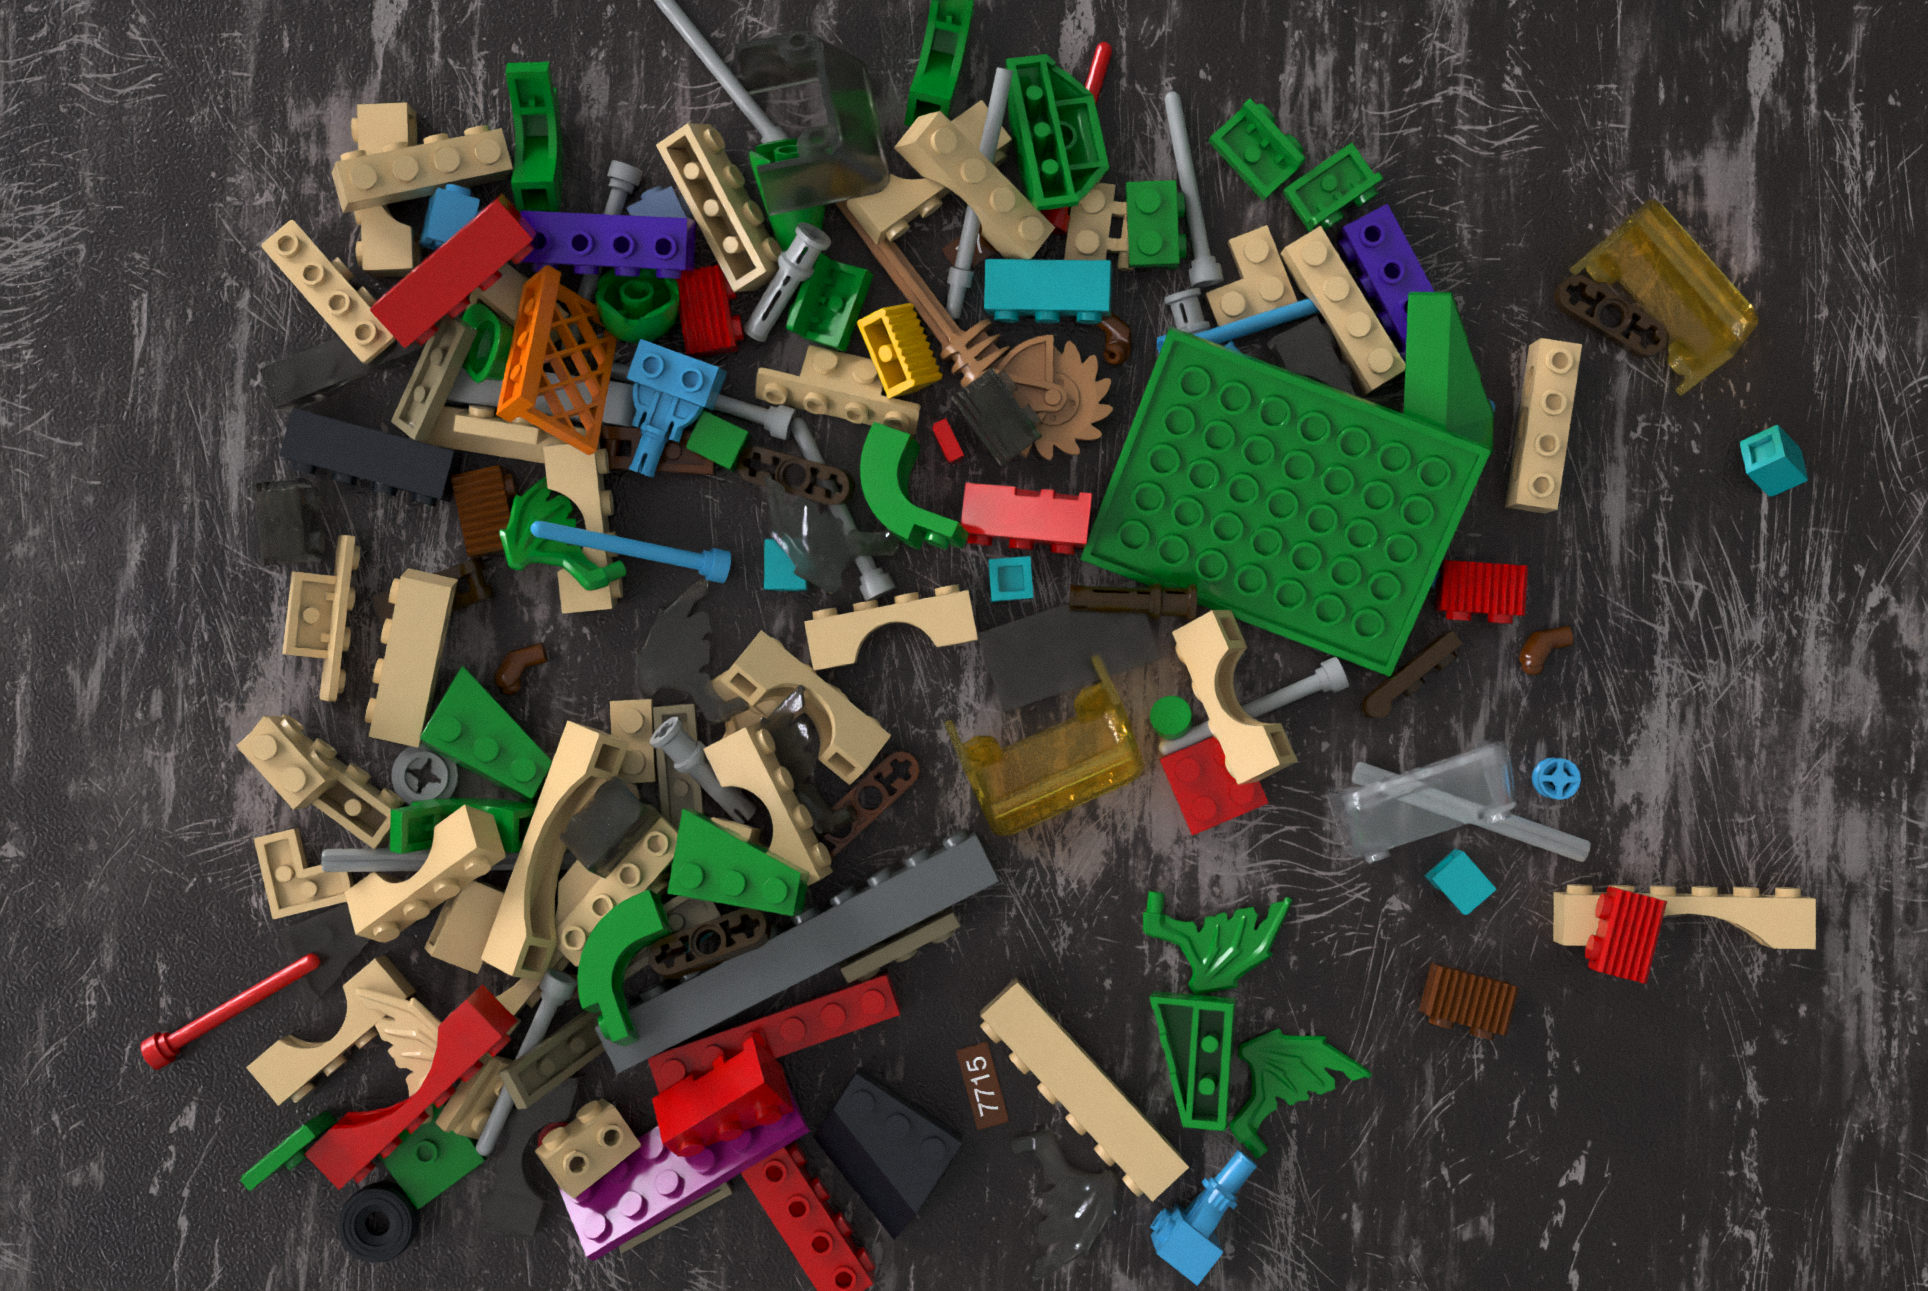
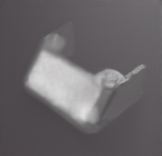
M1480 740L1474 742L1476 749L1348 791L1335 788L1325 790L1345 853L1356 858L1364 857L1366 863L1375 862L1389 857V849L1484 818L1486 824L1510 818L1509 810L1515 808L1517 803L1511 758L1506 743L1502 741Z

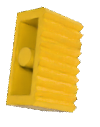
M912 303L881 308L857 321L888 399L915 393L942 379L943 374L938 372L940 366L936 365V358L932 357L933 351L929 349L930 343L926 341L927 335L923 334L924 328L920 326L921 320L916 318L917 312L913 311L914 304Z

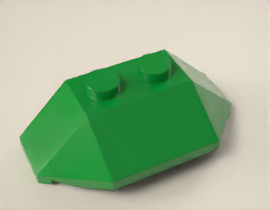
M1047 54L1008 58L1005 63L1006 69L1013 70L1008 94L1009 124L1024 194L1036 211L1078 206L1109 171V163L1094 96L1072 75L1058 67L1056 61Z

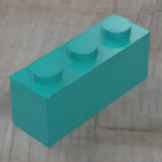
M985 259L984 310L988 316H994V321L1002 323L1019 322V316H1035V322L1059 323L1060 317H1077V322L1082 324L1102 323V316L1111 317L1113 279L1111 260Z

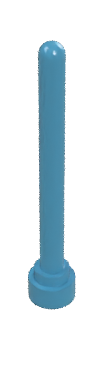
M1308 298L1194 335L1216 344H1221L1320 311ZM1166 335L1159 336L1157 338L1158 354L1160 353Z
M535 521L531 525V533L538 538L696 569L700 575H705V579L708 581L724 583L730 570L731 553L727 550L712 548L710 551L704 550L700 554L545 521Z

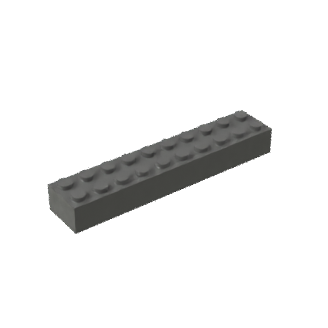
M965 828L943 839V848L930 853L928 847L906 857L904 861L905 867L893 872L891 866H888L870 875L869 879H867L868 886L856 891L854 885H850L831 895L829 899L830 905L820 910L816 903L803 909L802 915L792 917L793 923L784 928L781 927L779 922L771 925L769 940L758 949L680 977L679 981L670 984L668 979H664L645 989V992L640 994L642 1000L633 1003L631 997L626 998L625 1000L639 1041L623 1047L612 1043L611 1039L606 1040L599 1024L595 1027L617 1074L999 882L998 874L977 832L975 831L968 835Z

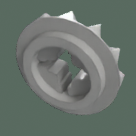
M422 743L419 748L409 746L399 754L393 764L391 774L393 788L396 794L409 806H412V801L450 798L458 787L459 768L456 763L428 749ZM432 759L431 773L441 779V782H428L425 788H422L420 785L421 778L416 776V773L410 772V769H425Z

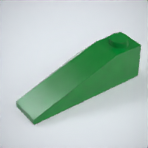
M1409 292L1404 414L1490 446L1491 452L1489 455H1492L1494 412L1490 400H1487L1478 365H1475L1467 342L1468 336L1453 293Z

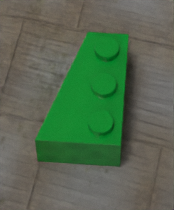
M463 666L460 668L420 736L423 746L532 804L543 787L552 764L547 755Z
M682 808L667 894L790 916L802 915L809 877L808 871L751 842L737 832L709 819L695 809Z
M1153 991L1149 998L1152 1009H1154L1160 1033L1159 1037L1170 1071V1079L1182 1126L1186 1128L1226 1131L1229 1119L1236 998Z

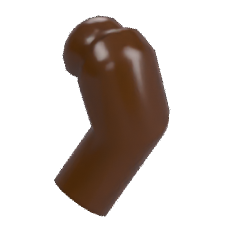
M1111 311V317L1102 316V323L1095 325L1106 333L1105 350H1103L1105 360L1111 365H1118L1126 362L1132 352L1131 328Z
M1570 626L1540 630L1530 634L1519 654L1522 670L1528 675H1537L1543 671L1544 663L1552 649L1572 646L1573 634Z
M541 642L516 649L505 655L494 674L495 685L499 687L502 694L513 695L521 689L519 678L525 668L548 662L544 644Z

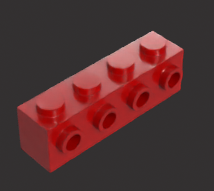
M502 193L380 297L369 310L404 348L408 347L413 341H416L421 346L439 330L435 323L447 313L453 319L471 303L466 296L479 287L484 292L502 277V274L498 271L500 267L509 260L516 265L531 253L534 247L530 242L534 239L537 232Z
M795 1141L741 1172V1175L817 1291H864L873 1285L875 1274L872 1270L877 1267L872 1256L864 1246L859 1249L850 1237L854 1233L852 1226L841 1211L835 1214L827 1202L831 1198L828 1189L818 1176L812 1179L804 1166L808 1163V1160Z

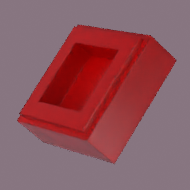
M945 418L934 423L932 432L948 464L952 466L964 460V454L947 419Z

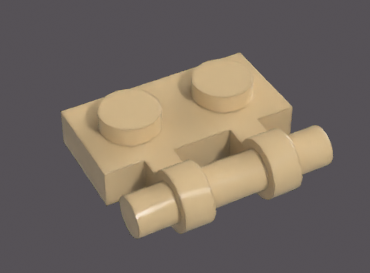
M1098 183L1078 206H1071V219L1068 226L1064 260H1106V253L1119 255L1117 269L1128 272L1133 271V268H1128L1126 202L1114 201L1116 185ZM1111 217L1124 218L1120 239L1109 238Z

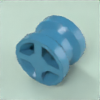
M1555 757L1545 758L1538 762L1533 769L1531 777L1532 784L1540 795L1557 800L1568 799L1573 796L1579 789L1581 782L1580 772L1574 763L1567 759Z

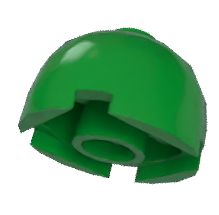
M615 268L600 277L597 283L596 305L599 320L613 337L622 342L639 344L640 339L653 342L661 339L673 327L679 313L678 283L675 279L656 278V270L640 269V277L615 276Z

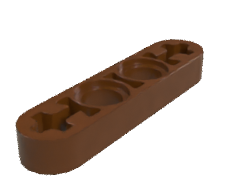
M898 751L889 755L811 827L813 833L817 828H820L825 839L836 845V848L832 851H829L827 845H825L831 859L916 781L920 768L917 759L912 754ZM894 759H897L899 762L907 759L912 764L908 769L911 777L908 780L902 777L897 778L891 784L892 787L897 789V792L891 796L886 786L875 779L874 776L878 772H882L885 779L894 770L891 765ZM870 785L877 787L881 791L883 798L881 805L872 810L861 806L858 798L861 789ZM844 814L849 817L852 823L849 835L839 838L830 833L828 822L833 815Z

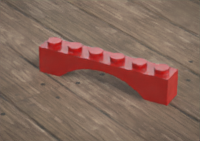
M887 969L877 973L870 979L847 983L829 992L768 1015L686 1039L647 1060L660 1094L691 1074L696 1075L697 1079L712 1071L714 1069L712 1061L720 1056H725L728 1061L744 1051L742 1043L751 1037L774 1058H778L898 1016L901 1012V1006Z
M482 984L438 1026L437 1048L432 1066L422 1086L416 1093L390 1107L364 1112H348L304 1155L338 1190L351 1179L358 1184L376 1167L371 1160L377 1154L385 1159L403 1142L398 1134L404 1129L412 1134L430 1116L425 1111L430 1104L433 1103L437 1108L441 1107L457 1091L452 1084L459 1077L466 1083L484 1066L479 1060L480 1057L486 1052L494 1057L512 1040L507 1032L518 1020Z

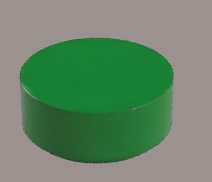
M1166 696L1159 699L1153 705L1150 712V720L1153 729L1159 736L1173 740L1181 738L1189 732L1193 724V715L1189 704L1184 699L1177 696Z

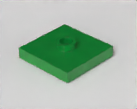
M447 1101L439 1108L433 1104L434 1115L429 1123L421 1124L412 1134L406 1129L398 1134L403 1142L385 1159L377 1154L417 1210L487 1159V1156H482L477 1152V1143L473 1138L457 1135L451 1130L449 1133L444 1132L435 1123L446 1106Z
M324 1111L303 1124L243 1174L240 1181L250 1192L284 1166L290 1171L306 1158L304 1155L307 1151L306 1148L338 1121L330 1111Z

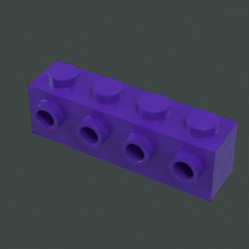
M1387 203L1345 225L1337 234L1340 240L1336 244L1343 260L1347 264L1352 262L1359 275L1356 278L1357 286L1365 299H1371L1378 311L1376 317L1387 335L1392 337L1398 353L1406 364L1409 292H1434Z
M521 211V215L537 232L534 239L530 242L534 247L533 251L520 261L533 264V272H539L547 264L558 270V265L574 266V274L599 275V267L615 268V276L640 277V269L656 270V278L681 279L682 271H694L695 220L673 217Z

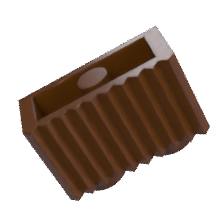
M497 465L451 475L452 488L458 508L467 556L470 558H482L505 553L499 531L506 529L513 506L512 498H515V495H519L514 474H507L505 467Z
M1432 962L1419 1011L1430 1016L1428 1023L1453 1030L1454 1023H1459L1470 1027L1469 1034L1493 1040L1495 1034L1503 1036L1508 1034L1519 987L1512 983Z

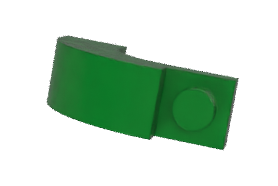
M931 0L922 51L909 91L904 125L911 126L919 116L941 111L949 119L967 50L974 16L975 0Z
M549 62L507 63L505 74L515 129V162L511 185L516 209L520 214L521 211L560 212L563 185L562 128L557 88L553 87Z
M873 422L862 450L860 479L865 499L874 515L900 541L916 550L920 549L923 540L941 549H947L949 544L963 549L969 533L959 522L916 507L910 499L908 490L909 476L921 446L911 434Z
M441 798L412 801V806L391 809L390 851L404 854L431 849L434 827L463 805H467L493 814L504 851L511 853L519 852L537 805L490 798Z
M650 889L622 901L604 915L590 933L581 953L578 967V994L582 1009L594 1014L601 1011L602 1015L598 1016V1024L606 1040L611 1039L612 1043L623 1047L639 1041L623 991L627 967L642 949L654 944L661 938L674 934L661 897Z

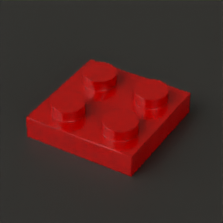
M1214 736L1159 758L1192 836L1268 804L1259 781L1238 785L1236 779L1230 775L1225 765L1226 756L1219 740Z

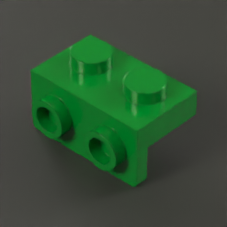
M1249 98L1242 105L1241 109L1209 138L1208 142L1264 202L1301 168L1306 159L1302 155L1304 150L1301 144L1292 135H1284L1274 124L1275 118L1270 110L1261 103L1256 105Z
M1350 143L1284 188L1282 193L1309 232L1319 226L1326 231L1345 217L1341 212L1353 203L1360 208L1379 194L1376 187L1384 178L1380 172L1376 174L1372 172L1354 144Z
M1176 180L1126 182L1128 268L1167 267V270H1176L1180 263L1179 259L1186 258L1185 233L1178 234V218L1184 217L1185 213L1184 193L1177 192Z
M820 253L812 266L814 273L809 279L802 281L797 298L790 307L786 329L806 341L846 352L874 274L863 268L831 260L823 253Z

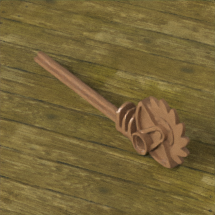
M811 142L806 147H811ZM833 161L828 188L829 197L909 303L914 304L915 311L941 344L942 351L939 356L943 361L953 360L955 362L951 372L953 375L964 374L960 384L974 401L976 408L983 414L992 417L994 426L1004 442L1012 450L1025 458L1028 457L1034 444L1042 457L1051 460L1053 457V446L1064 453L1077 456L1080 454V448L1075 440L1093 441L1099 439L1102 433L1092 424L1107 418L1112 413L1113 407L1099 404L1109 391L1111 380L1104 378L1097 382L1095 381L1098 371L1096 356L1091 355L1082 363L1079 352L1071 341H1067L1064 352L1061 354L1053 345L1054 335H1044L1029 339L1012 350L1010 346L999 349L996 344L1002 335L996 334L989 337L986 333L993 324L989 318L980 321L968 331L961 330L897 244L885 238L876 245L847 208L846 204L849 194L854 190V187ZM996 383L1003 387L1005 394L997 402H988L981 395L982 389L987 384Z

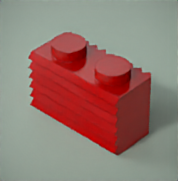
M720 265L700 267L694 269V271H682L681 279L675 280L678 283L679 315L686 355L692 358H701L739 351L737 340L744 339L743 326L740 315L733 316L730 300L737 299V292H734Z
M1442 561L1438 569L1441 573L1436 584L1435 611L1446 612V620L1471 621L1472 614L1488 615L1487 623L1513 624V617L1525 616L1527 565Z
M1608 886L1607 894L1602 893L1596 904L1595 916L1600 919L1596 935H1590L1586 944L1585 958L1590 960L1588 968L1597 972L1647 984L1667 901Z

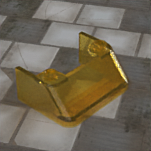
M1654 199L1645 201L1569 269L1575 276L1586 267L1590 276L1600 283L1604 281L1608 284H1614L1618 280L1648 315L1664 325L1667 336L1672 341L1668 346L1669 356L1667 359L1669 365L1677 374L1685 375L1683 381L1675 389L1680 396L1733 357L1758 324L1757 314L1750 303L1669 211Z
M1099 655L1092 657L1091 660L1100 683L1083 689L1076 697L1074 710L1077 716L1001 749L997 739L992 736H975L962 743L952 719L944 722L966 776L994 834L999 836L1015 834L1129 784L1142 774L1144 762L1125 708Z

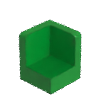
M703 410L686 447L690 451L734 473L737 468L738 457L746 449L752 436L748 431Z

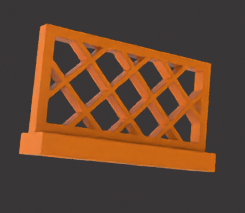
M547 264L523 284L496 415L510 423L517 417H521L590 456L597 451L617 338L613 337L606 328L604 338H597L588 321L593 320L603 326L599 320L597 306L559 283L561 272ZM557 299L566 304L572 317L563 318L556 305ZM577 324L586 343L578 345L568 326ZM556 330L566 347L565 350L557 351L549 336L550 331ZM587 350L592 352L598 364V370L592 372L582 352ZM570 356L580 376L572 378L562 358ZM550 362L560 381L552 385L543 370V365ZM585 383L592 396V403L586 405L576 384ZM564 389L574 409L565 411L555 391ZM544 396L553 416H548L535 408L537 397ZM579 416L586 429L585 436L576 432L569 418Z

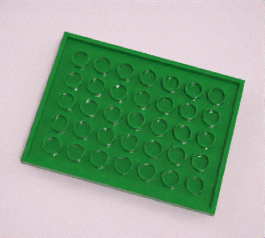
M1170 326L1080 560L1148 586L1154 584V582H1160L1162 587L1188 588L1189 584H1196L1197 604L1212 610H1231L1234 618L1391 677L1489 457L1491 448L1490 446Z

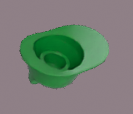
M482 303L473 304L466 310L462 320L478 332L462 367L471 376L472 380L478 384L484 382V380L502 381L514 328L500 321Z

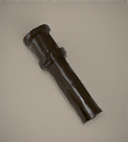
M1160 582L1150 584L1149 588L1070 584L1069 611L1138 613L1148 614V617L1153 620H1159L1161 616L1186 617L1188 621H1193L1196 618V584H1189L1188 588L1162 587Z

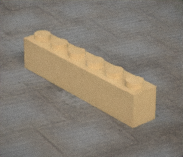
M1017 977L980 1011V1016L984 1020L980 1025L983 1031L996 1044L1001 1040L1006 1043L1013 1051L1008 1057L1023 1074H1027L1030 1070L1041 1081L1037 1088L1052 1105L1059 1101L1070 1112L1065 1117L1069 1124L1081 1136L1088 1132L1098 1144L1094 1147V1150L1110 1167L1115 1162L1126 1173L1122 1180L1137 1197L1145 1193L1153 1202L1189 1168L1186 1159Z

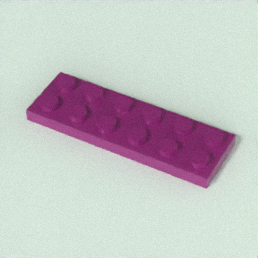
M788 1083L787 1086L794 1111L782 1115V1118L774 1124L755 1126L743 1131V1134L737 1139L718 1141L704 1147L701 1153L691 1157H678L662 1144L659 1127L657 1126L637 1138L641 1144L638 1149L575 1199L558 1186L586 1257L592 1261L597 1260L808 1133L810 1129Z

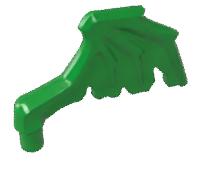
M546 475L522 496L515 495L509 523L506 529L499 531L508 567L523 571L526 566L532 563L560 566L567 570L587 591L605 588L609 585V582L626 576L625 566L620 560L604 567H598L586 558L580 546H568V543L538 538L531 533V525L535 521H545L576 528V520L572 518L567 519L573 509L567 496L558 495L552 500L547 501L553 490L547 487Z
M1148 891L1147 909L1143 912V931L1150 937L1171 942L1181 948L1192 967V977L1188 982V986L1195 994L1238 987V979L1273 955L1269 950L1286 917L1292 899L1285 897L1284 901L1271 903L1267 918L1259 924L1257 929H1254L1258 915L1252 906L1237 909L1228 920L1225 912L1218 913L1216 916L1208 915L1204 918L1203 927L1197 932V926L1193 921L1176 920L1163 913L1164 892Z
M1279 1028L1239 1045V1059L1244 1060L1250 1066L1252 1095L1242 1109L1232 1118L1229 1123L1230 1129L1240 1144L1243 1143L1255 1159L1268 1151V1147L1256 1132L1265 1117L1277 1110L1275 1097L1284 1099L1288 1105H1294L1298 1101L1309 1100L1307 1091H1313L1316 1094L1322 1095L1336 1089L1335 1079L1324 1070L1325 1067L1335 1071H1342L1346 1077L1353 1081L1363 1077L1370 1078L1372 1073L1333 1046L1325 1043L1327 1039L1325 1036L1284 1035Z

